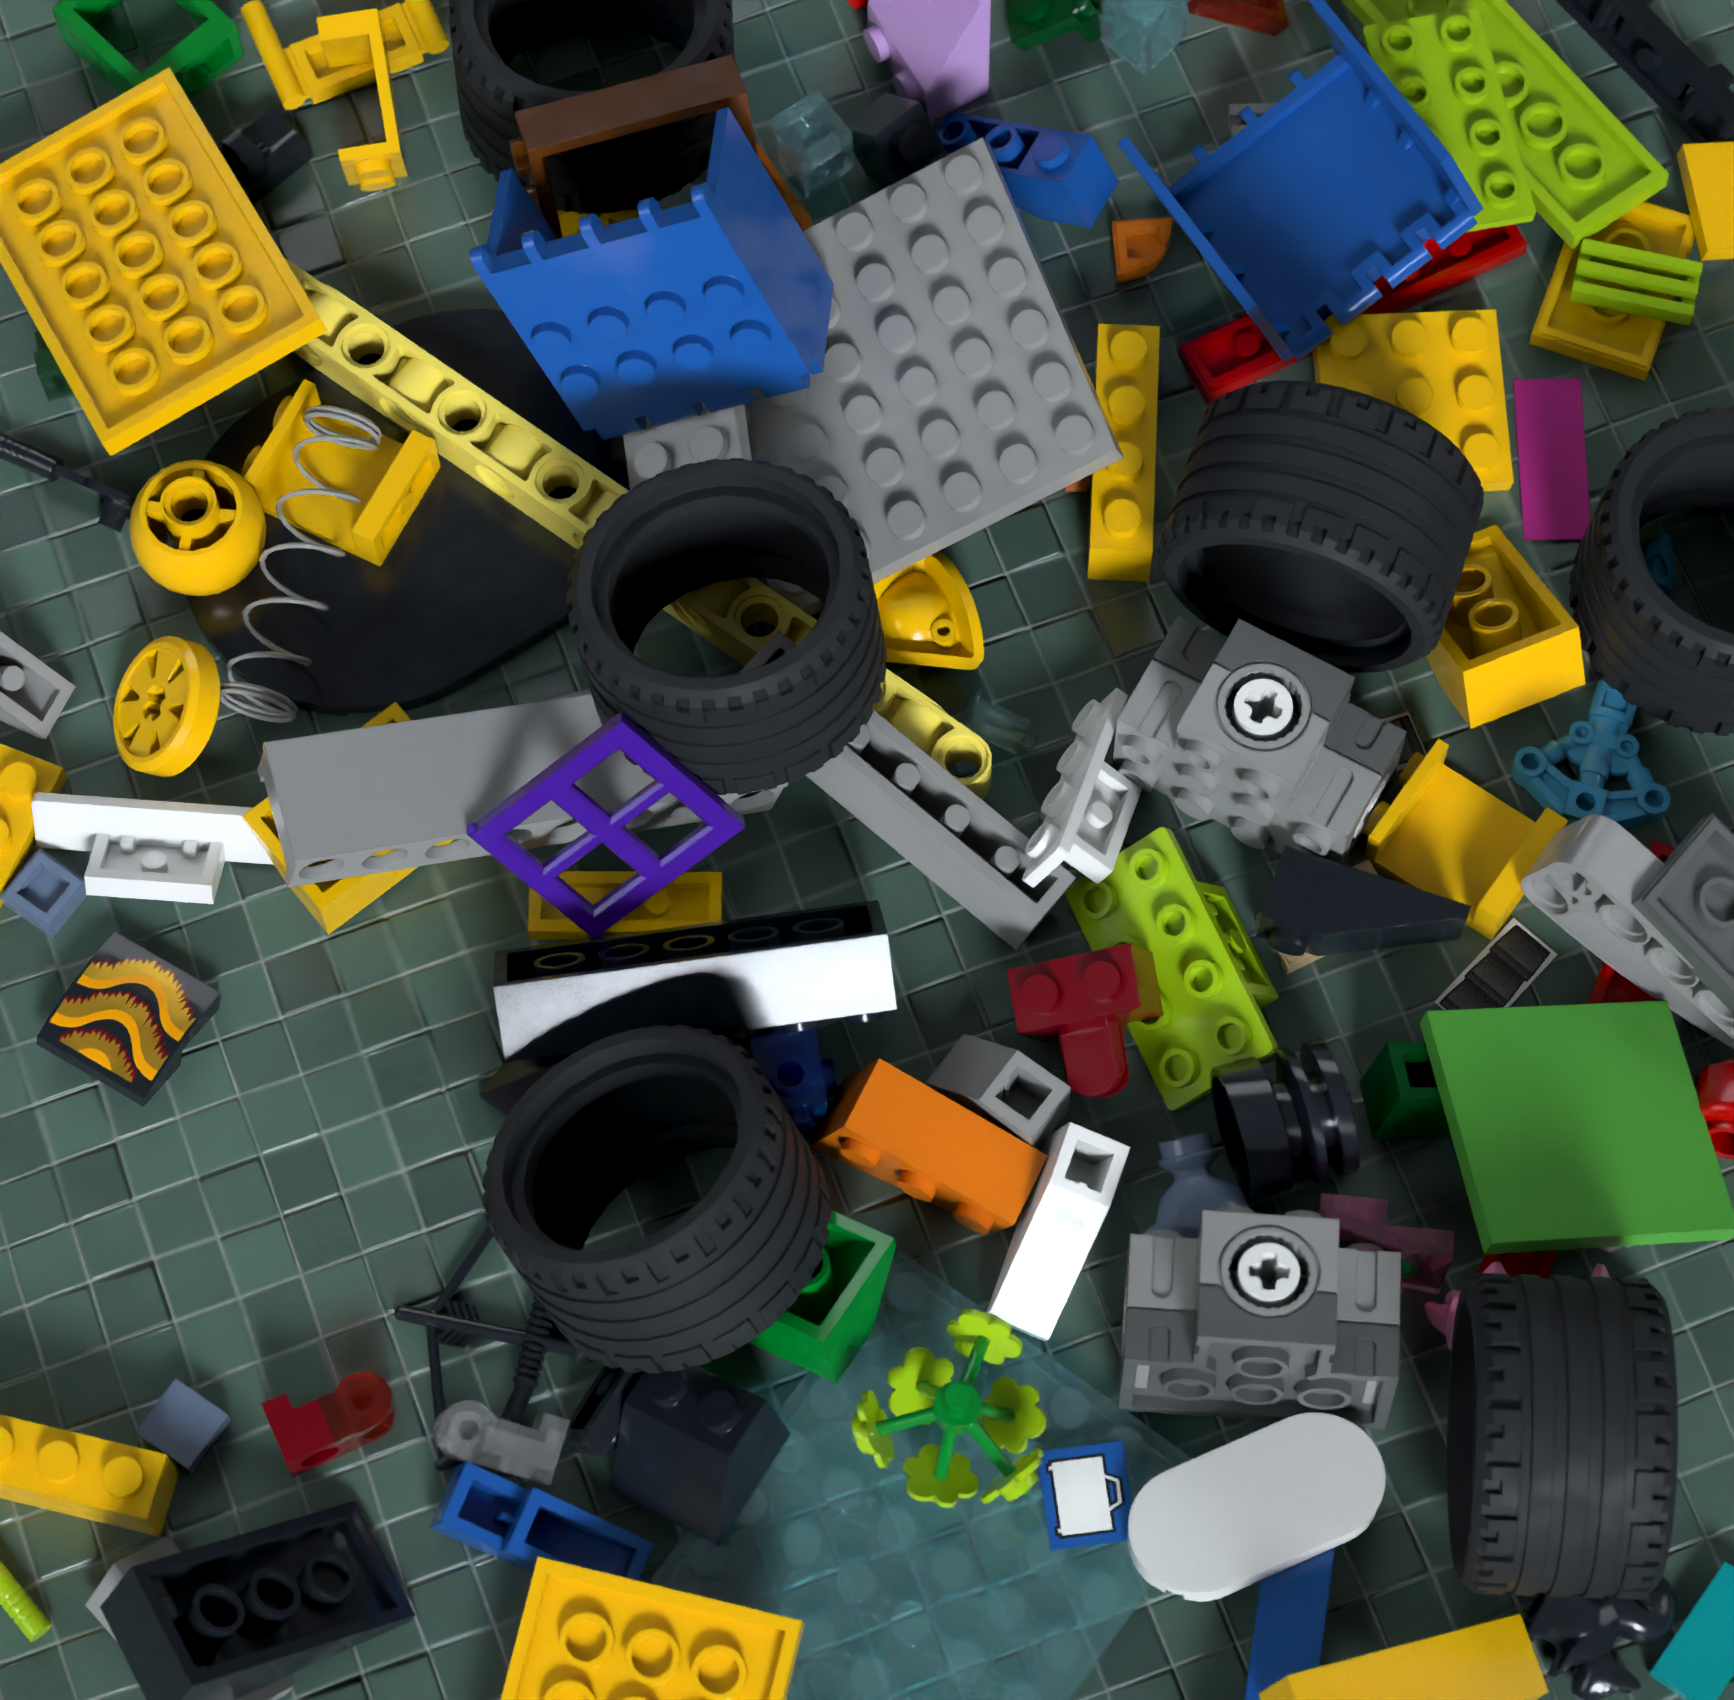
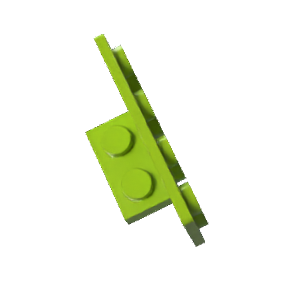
M1467 8L1364 26L1362 39L1366 52L1448 150L1482 205L1483 210L1474 216L1478 224L1467 232L1533 221L1536 214L1535 203L1479 9Z
M1159 827L1120 852L1113 871L1099 884H1096L1084 875L1073 882L1064 892L1092 951L1132 943L1153 952L1164 1016L1127 1023L1169 1110L1180 1111L1210 1093V1072L1213 1067L1249 1057H1254L1261 1062L1277 1051L1278 1045L1260 1009L1278 999L1279 996L1225 887L1196 880L1171 829Z

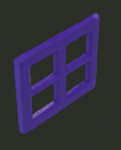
M620 712L475 823H469L466 826V831L472 840L590 937L597 938L601 937L604 931L745 828V821L741 814L624 713ZM620 749L655 780L609 813L579 788L575 782ZM670 792L705 823L662 855H659L625 825ZM552 800L587 831L546 862L542 863L507 833ZM603 843L637 873L593 905L558 875Z

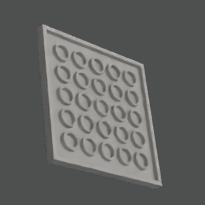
M983 137L803 231L834 284L823 372L814 375L809 373V388L771 398H766L758 386V401L744 404L752 461H766L776 466L782 465L791 468L797 474H805L814 479L817 486H824L831 491L834 500L841 501L848 509L849 518H854L864 540L873 583L1124 458L991 147ZM766 579L769 588L810 616L823 610L825 607L819 598L798 585L778 579Z

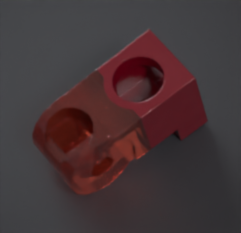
M366 1371L350 1374L340 1382L335 1392L328 1393L294 1409L286 1393L261 1403L292 1478L378 1440L389 1432L396 1417V1408L390 1387L382 1377Z

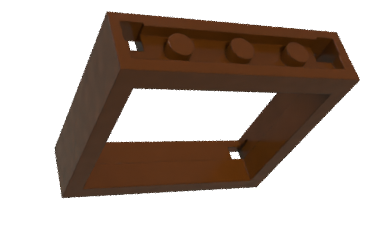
M732 54L514 112L519 138L509 140L518 177L528 175L530 185L524 186L557 239L563 238L545 156L706 113L717 112V110L729 107L757 154L748 95Z

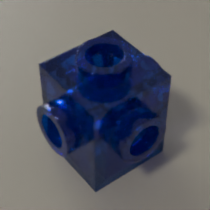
M815 1027L800 1032H782L750 1037L749 1056L761 1068L798 1130L802 1132L816 1126L815 1119L826 1118L827 1098L838 1095L832 1058L820 1059ZM792 1082L796 1084V1086L789 1087L783 1085L782 1083Z

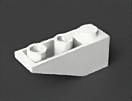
M1071 1122L1048 1135L1042 1152L1048 1158L1022 1209L987 1312L999 1316L1015 1330L1042 1341L1049 1340L1110 1208L1130 1150L1129 1146Z

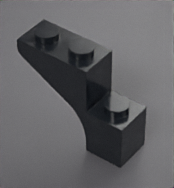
M884 93L840 126L866 175L883 182L887 186L951 154L945 150L920 102L893 94Z

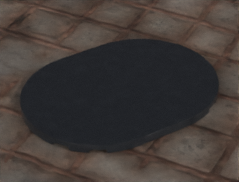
M492 309L442 311L416 317L392 326L397 332L630 491L623 436L603 440L596 429L583 431L503 311ZM367 354L361 357L357 363L369 365L377 362L382 355ZM316 369L245 413L219 438L204 460L227 466L242 476L244 463L251 450L258 445L262 447L274 429L273 419L280 403L287 396L293 397L304 379L316 385L321 405L340 407L361 414L373 421L381 430L382 435L402 444L405 443L410 433ZM466 419L458 422L452 429L461 432L469 431L476 427L479 422ZM438 454L441 465L440 469L381 567L343 550L346 554L345 556L337 557L315 549L287 548L275 550L269 553L265 559L266 569L279 583L306 599L328 605L329 610L322 611L308 605L295 603H267L257 605L251 609L248 614L249 622L258 633L276 646L292 654L309 658L313 664L305 665L293 660L270 657L249 658L236 662L232 670L248 683L263 686L288 697L294 703L299 704L301 709L322 714L346 716L348 713L384 711L394 702H397L403 711L427 705L467 686L570 623L566 601V592L569 590L567 581L569 571L574 568L573 558L577 549ZM561 486L555 488L549 496L554 499H565L572 496L576 489L570 486ZM203 509L190 510L180 520L187 522L195 521L202 517L205 511ZM264 512L266 538L263 551L279 544L304 542L289 531L280 519ZM293 526L296 530H298L308 538L322 545L332 546L341 549L329 542H326L310 533H307ZM259 561L242 581L226 591L208 596L186 595L196 623L204 637L226 664L231 659L246 653L275 652L252 635L243 621L242 612L247 605L264 598L290 597L267 579L260 568Z

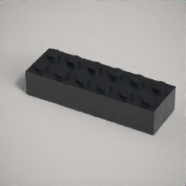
M878 900L495 951L493 988L504 1063L519 1061V1064L523 1067H541L552 1064L559 1059L558 1055L575 1053L598 1040L641 1027L686 1025L693 1029L703 1028L710 1030L715 1036L723 1035L733 1041L751 1036L754 1033L753 1029L779 1025L782 1031L800 1032L816 1027L818 1020L844 1017V1020L849 1023H866L880 1019L883 1016V1011L897 1010L888 933Z

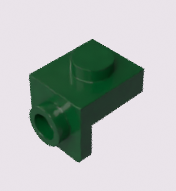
M1005 0L1011 42L1022 51L1031 49L1074 30L1088 42L1101 38L1098 18L1103 12L1101 0Z

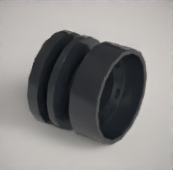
M1319 1038L1302 1043L1300 1049L1301 1063L1292 1049L1288 1047L1278 1049L1275 1056L1276 1081L1274 1082L1270 1081L1262 1065L1254 1057L1211 1069V1095L1221 1139L1236 1182L1249 1201L1290 1191L1294 1184L1293 1158H1299L1310 1179L1316 1183L1327 1179L1329 1174L1328 1160L1335 1172L1341 1176L1357 1172L1359 1169L1358 1123L1353 1099L1346 1080L1339 1071L1331 1051L1326 1043Z

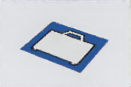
M1123 1440L1044 1450V1456L1041 1458L1042 1463L1038 1467L1050 1550L1127 1541L1132 1497Z

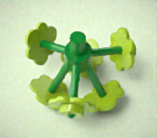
M964 1309L958 1319L949 1320L946 1331L955 1338V1349L960 1354L968 1357L960 1381L950 1380L954 1373V1366L949 1359L943 1357L935 1359L934 1354L924 1347H914L905 1353L902 1366H893L887 1373V1382L894 1388L888 1397V1407L890 1412L896 1417L887 1418L885 1411L882 1408L880 1409L878 1400L872 1390L864 1391L861 1395V1402L857 1403L858 1414L852 1417L853 1436L860 1451L863 1454L869 1453L873 1455L879 1468L887 1467L889 1461L895 1458V1449L890 1433L921 1424L928 1425L935 1420L943 1430L940 1445H925L920 1449L918 1457H909L903 1463V1473L908 1477L906 1491L910 1497L917 1501H931L943 1508H950L956 1505L958 1498H971L978 1492L979 1480L974 1473L970 1472V1459L963 1454H953L957 1435L968 1432L1002 1473L986 1486L987 1490L980 1496L979 1499L984 1505L990 1503L999 1495L1003 1496L1007 1502H1011L1021 1495L1025 1496L1039 1479L1038 1474L1034 1470L1042 1463L1041 1458L1044 1456V1452L1041 1448H1037L1029 1455H1022L1012 1463L1001 1450L1005 1447L1010 1453L1020 1454L1026 1449L1028 1438L1034 1439L1044 1432L1047 1419L1044 1411L1036 1406L1039 1402L1038 1390L1031 1385H1022L1020 1387V1384L1013 1378L1000 1377L991 1386L990 1398L981 1400L979 1393L973 1387L983 1359L988 1363L999 1365L1004 1362L1005 1357L1016 1358L1020 1356L1023 1349L1021 1340L1011 1334L1012 1328L1010 1324L995 1314L981 1312L976 1309Z

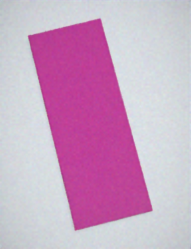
M1513 379L1524 541L1582 540L1591 517L1581 379Z

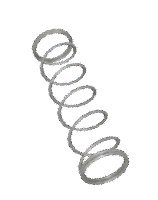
M312 406L304 412L303 421L305 426L317 436L298 443L292 451L293 461L300 472L319 488L292 491L280 497L276 503L277 515L284 526L304 542L275 545L263 551L259 558L260 568L267 579L290 597L259 599L247 605L242 612L243 621L252 635L275 652H252L231 659L225 667L226 675L230 682L220 686V700L223 704L241 714L259 720L276 723L291 722L297 717L298 708L292 700L274 690L251 683L236 682L231 670L234 664L243 659L265 657L288 659L305 665H311L313 662L309 658L292 654L264 638L250 624L249 612L253 607L267 603H295L308 605L322 611L329 610L328 605L306 599L279 583L266 569L265 559L269 553L287 548L315 549L337 557L346 555L343 550L322 545L296 530L283 516L282 505L286 499L303 494L332 495L355 504L362 502L361 498L357 495L334 490L314 478L300 464L298 453L302 446L316 441H329L345 447L371 451L378 449L377 445L381 442V430L373 421L356 412L335 406ZM312 417H330L343 420L366 430L373 437L363 438L341 434L317 423ZM229 693L242 694L260 707L241 701ZM258 698H260V699H262V700H265V701H268V702H271V703H273V704H275V705H277V706H279V707L285 709L286 711H282V710H280V709H278V708H275V707H273V706H271V705H269V704H267V703H265V702L259 700Z

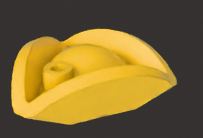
M938 551L874 583L886 646V662L973 670L977 669L984 660L982 628L973 597L956 566L942 552Z

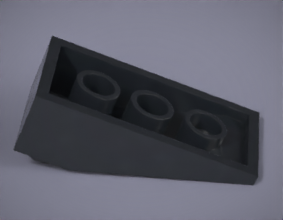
M355 1501L131 1566L100 1606L146 1700H235L404 1625L415 1616L412 1607Z

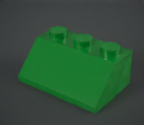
M727 1164V1165L725 1166V1168L722 1170V1172L720 1173V1175H719L718 1178L715 1180V1182L713 1183V1185L711 1186V1188L708 1190V1192H707L706 1194H708V1193L710 1192V1190L712 1189V1187L714 1186V1184L717 1182V1180L719 1179V1177L721 1176V1174L723 1173V1171L726 1169V1167L728 1166V1164ZM832 1210L831 1221L827 1225L830 1231L828 1240L823 1246V1256L819 1265L814 1269L811 1280L801 1291L792 1306L774 1324L749 1343L834 1383H838L873 1330L895 1252L896 1242L895 1238Z

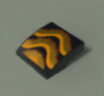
M114 932L94 954L60 999L39 1032L36 1044L144 1107L181 1066L182 1050L219 1010L221 993Z

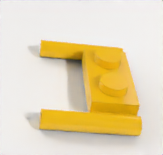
M253 0L242 6L241 14L285 109H296L309 98H311L313 105L376 81L373 62L329 69L319 34L291 44L288 48L283 49L263 3L259 0ZM404 0L405 3H397L378 11L385 35L391 75L423 63L422 54L428 52L430 54H438L448 48L450 42L430 0Z

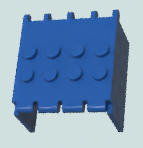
M1325 0L1307 1L1332 39L1330 42L1338 56L1307 80L1297 68L1291 71L1287 77L1295 87L1293 91L1259 117L1255 115L1249 106L1241 110L1239 115L1247 124V127L1211 155L1207 153L1200 143L1190 151L1199 164L1167 188L1165 183L1160 180L1127 136L1117 143L1159 201L1283 362L1293 355L1300 361L1331 337L1333 333L1324 323V320L1333 314L1344 327L1383 297L1373 283L1378 278L1383 276L1388 284L1394 288L1431 260L1432 256L1423 245L1426 241L1433 238L1437 245L1444 250L1478 224L1474 216L1483 210L1482 205L1448 150Z
M729 107L719 109L716 112L706 183L691 187L692 202L662 210L655 198H647L638 202L639 217L604 226L596 214H589L580 217L579 227L581 233L557 239L511 168L500 172L487 244L474 246L470 249V259L474 269L583 431L596 429L603 440L645 430L647 426L646 417L653 427H658L700 416L703 412L702 402L706 409L712 413L758 401V386L766 398L810 387L809 373L814 375L823 372L834 284Z

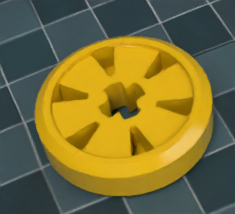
M175 636L160 637L146 645L127 668L115 699L113 727L119 754L123 761L132 769L159 777L174 776L188 768L206 746L218 717L220 678L214 658L204 646Z

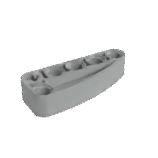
M1587 815L1557 831L1521 880V889L1525 896L1569 935L1657 1001L1668 1000L1672 1011L1734 1049V1014L1680 959L1686 962L1691 969L1694 967L1631 904L1665 864L1621 825L1602 815Z

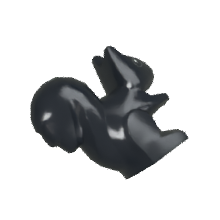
M1663 1576L1659 1584L1643 1599L1611 1598L1608 1595L1604 1598H1581L1577 1594H1571L1568 1597H1549L1543 1593H1537L1523 1622L1531 1642L1542 1638L1550 1642L1557 1650L1547 1673L1549 1676L1554 1678L1559 1674L1561 1675L1574 1665L1576 1667L1571 1679V1691L1576 1700H1603L1616 1692L1629 1694L1633 1690L1636 1691L1641 1688L1640 1681L1610 1655L1617 1636L1639 1644L1655 1643L1664 1638L1675 1622L1677 1600L1669 1581Z

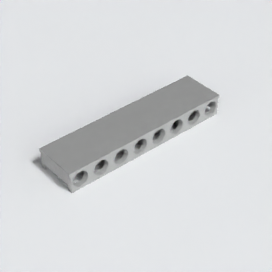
M739 672L729 673V674H722V675H715V676H709V677H702V678H715V677H722V676H728V675H735V674H739ZM592 695L573 696L264 742L262 746L263 754L257 772L260 782H265L287 866L285 873L287 886H300L491 855L467 835L466 826L471 822L475 823L602 726ZM617 750L578 779L575 784L611 813L655 779L644 773L640 766L629 762L621 750ZM787 782L767 791H764V789L759 790L761 792L745 798L739 797L746 794L738 795V793H727L726 795L719 796L741 815L768 811L773 808L782 790L789 783ZM669 792L625 826L631 832L703 820L689 808L680 807L684 804ZM551 800L512 829L520 830L509 834V836L525 849L572 842L587 830L578 822L557 827L574 819ZM458 839L457 841L452 842L450 844L434 846L444 841ZM396 849L384 855L371 856L381 851ZM332 859L321 865L307 866L317 861Z

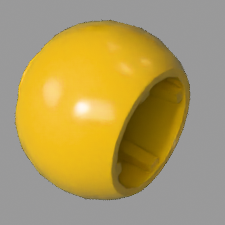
M188 460L177 462L161 469L143 486L137 494L130 511L129 534L132 550L139 564L156 583L170 591L183 595L208 596L234 587L258 563L265 547L266 519L264 508L256 492L239 473L227 466L207 460ZM203 509L205 511L204 515L195 521L187 522L180 520L190 510ZM169 533L172 541L176 544L178 549H173L170 546H168Z

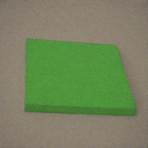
M1668 1000L1426 1011L1420 1021V1026L1484 1255L1732 1239L1734 1236V1210L1704 1115L1699 1109V1099Z

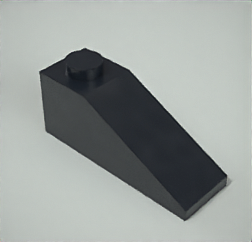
M1285 846L1261 915L1256 936L1266 939L1268 945L1276 951L1291 956H1302L1305 952L1315 956H1325L1456 940L1461 937L1471 906Z

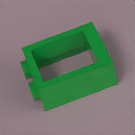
M60 0L52 8L62 40L120 95L169 67L190 100L244 56L236 24L211 0H173L200 26L142 74L92 27L124 0Z

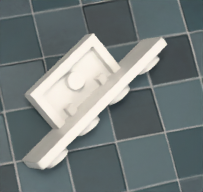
M1119 688L1112 691L1101 703L1095 699L1088 702L1072 725V731L1077 733L1075 741L1064 752L1056 767V770L1062 774L1061 778L1049 792L1041 806V812L1046 814L1045 820L1032 835L1025 848V853L1030 856L1022 881L1032 888L1063 861L1076 868L1096 884H1099L1114 869L1142 790L1104 762L1116 729L1117 719L1123 710L1128 696Z
M43 792L35 793L31 803L36 844L39 847L91 851L84 875L86 895L214 904L225 861L274 865L242 817L252 807Z

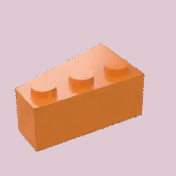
M880 1058L843 1080L809 1145L818 1151L901 1189L916 1199L929 1202L952 1213L953 1218L959 1224L980 1234H988L989 1231L996 1233L1015 1224L1048 1158L1041 1151Z

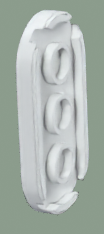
M1320 1412L1301 1413L1285 1418L1166 1470L1151 1479L1140 1490L1130 1510L1127 1543L1131 1559L1142 1577L1150 1585L1164 1593L1168 1590L1173 1594L1183 1595L1185 1600L1198 1602L1211 1601L1227 1596L1346 1543L1361 1534L1374 1518L1384 1494L1386 1479L1382 1457L1371 1438L1361 1428L1344 1418Z

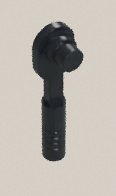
M0 432V459L51 481L57 480L60 476L102 495L101 498L104 499L101 507L104 510L98 523L121 533L126 520L130 519V511L136 498L64 468V460Z

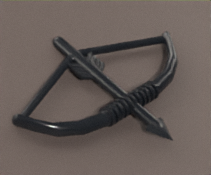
M489 1226L484 1230L431 1310L406 1305H399L394 1310V1316L397 1320L426 1326L438 1459L435 1461L434 1467L437 1471H444L477 1458L495 1449L516 1427L512 1425L520 1422L534 1392V1388L538 1387L539 1382L537 1380L540 1379L541 1375L539 1371H542L543 1365L541 1363H544L545 1357L543 1355H546L547 1351L575 1357L574 1362L576 1365L593 1362L592 1359L583 1354L581 1349H576L568 1339L551 1335L550 1330L553 1328L552 1322L554 1321L535 1295L533 1297L535 1302H532L531 1305L533 1310H530L529 1313L531 1318H528L527 1321L529 1326L525 1330L480 1321L474 1305L450 1301L493 1238V1232ZM445 1307L447 1309L448 1314L442 1313ZM437 1329L443 1330V1331L438 1335ZM475 1337L521 1346L523 1351H520L518 1356L521 1359L517 1360L516 1365L518 1367L514 1371L516 1375L512 1379L514 1389L501 1417L477 1443L449 1455L438 1343L465 1348Z

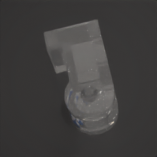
M464 1400L448 1405L439 1413L434 1424V1437L440 1450L455 1460L468 1461L478 1467L541 1486H550L570 1420L544 1412L536 1415L533 1428L496 1418L486 1405L478 1401Z

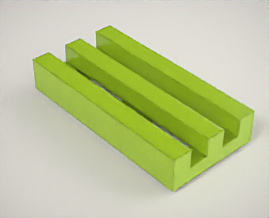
M1583 238L1569 301L1690 326L1703 263ZM1590 278L1622 285L1623 289L1645 293L1648 290L1682 297V302L1586 283V279Z

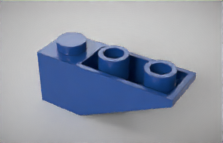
M948 111L936 130L945 150L950 153L983 137L991 147L1016 207L1043 220L1092 228L1119 182L1092 135Z

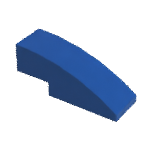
M468 1461L456 1466L429 1527L470 1547L533 1573L537 1557H542L638 1581L654 1543L535 1487L530 1489L523 1488Z

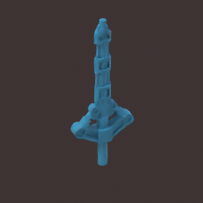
M1658 533L1655 541L1649 544L1643 556L1651 575L1662 592L1667 594L1671 593L1677 570L1672 559V537L1666 533ZM1603 677V680H1598L1588 713L1590 717L1588 722L1576 721L1571 725L1568 734L1557 741L1552 739L1538 748L1533 746L1523 747L1514 757L1511 766V776L1515 783L1524 787L1544 809L1548 807L1569 820L1567 826L1592 814L1612 819L1623 828L1640 824L1652 825L1663 820L1670 805L1671 797L1669 791L1664 786L1654 782L1649 769L1643 767L1637 755L1640 746L1638 740L1634 736L1627 734L1628 729L1631 728L1637 706H1632L1625 701L1622 694L1616 689L1613 690L1604 681L1605 677ZM1566 756L1575 765L1580 766L1578 771L1579 780L1571 781L1556 769L1554 765L1564 760ZM1628 774L1626 779L1632 790L1609 792L1603 789L1609 775L1622 776Z

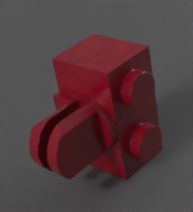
M1128 943L1007 970L1017 1034L1038 1041L1059 1039L1065 1081L1072 1091L1093 1099H1108L1119 1094L1128 1085L1130 1076L1123 1035L1128 1033L1126 1023L1164 1016L1153 952Z

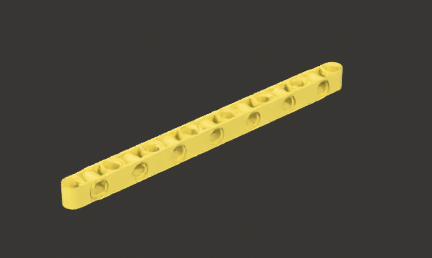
M285 259L328 330L294 350V352L408 433H411L413 429L434 439L438 454L576 549L581 548L584 535L588 529L594 527L596 519L600 514L608 510L613 505V502L622 494L629 492L623 486L330 285L321 283L294 263ZM367 354L382 355L377 362L369 365L357 363L361 357ZM466 419L479 422L476 427L469 431L461 432L452 429L458 422ZM561 486H570L576 489L572 496L565 499H554L549 496L555 488ZM750 577L709 584L686 593L663 608L664 611L744 666L777 631L781 632L797 646L813 630L817 622L816 619L761 581ZM758 622H767L775 627L771 634L764 637H754L746 632L749 626ZM886 668L885 681L880 683L882 693L879 702L873 705V710L944 769L947 770L953 763L959 761H968L975 764L979 772L974 776L955 778L983 800L991 788L992 753L988 744L979 735L951 717L928 696Z

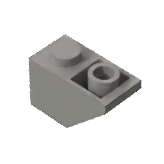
M967 1034L961 1036L925 1083V1085L1037 1150L1041 1148L1048 1135L1054 1131L1069 1111L1070 1086L1020 1051Z

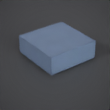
M39 848L2 892L0 899L6 907L51 938H54L88 895H86L84 878Z
M175 1378L135 1433L141 1440L160 1453L167 1454L170 1460L192 1474L229 1425L231 1418L227 1413Z

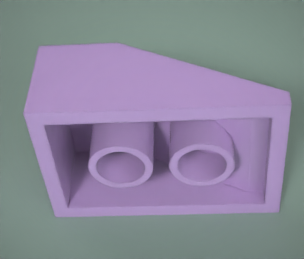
M991 0L868 1V28L863 31V35L871 55L878 63L886 61L894 73L893 83L898 96L919 101L930 122L946 115L948 111L952 112L988 94Z

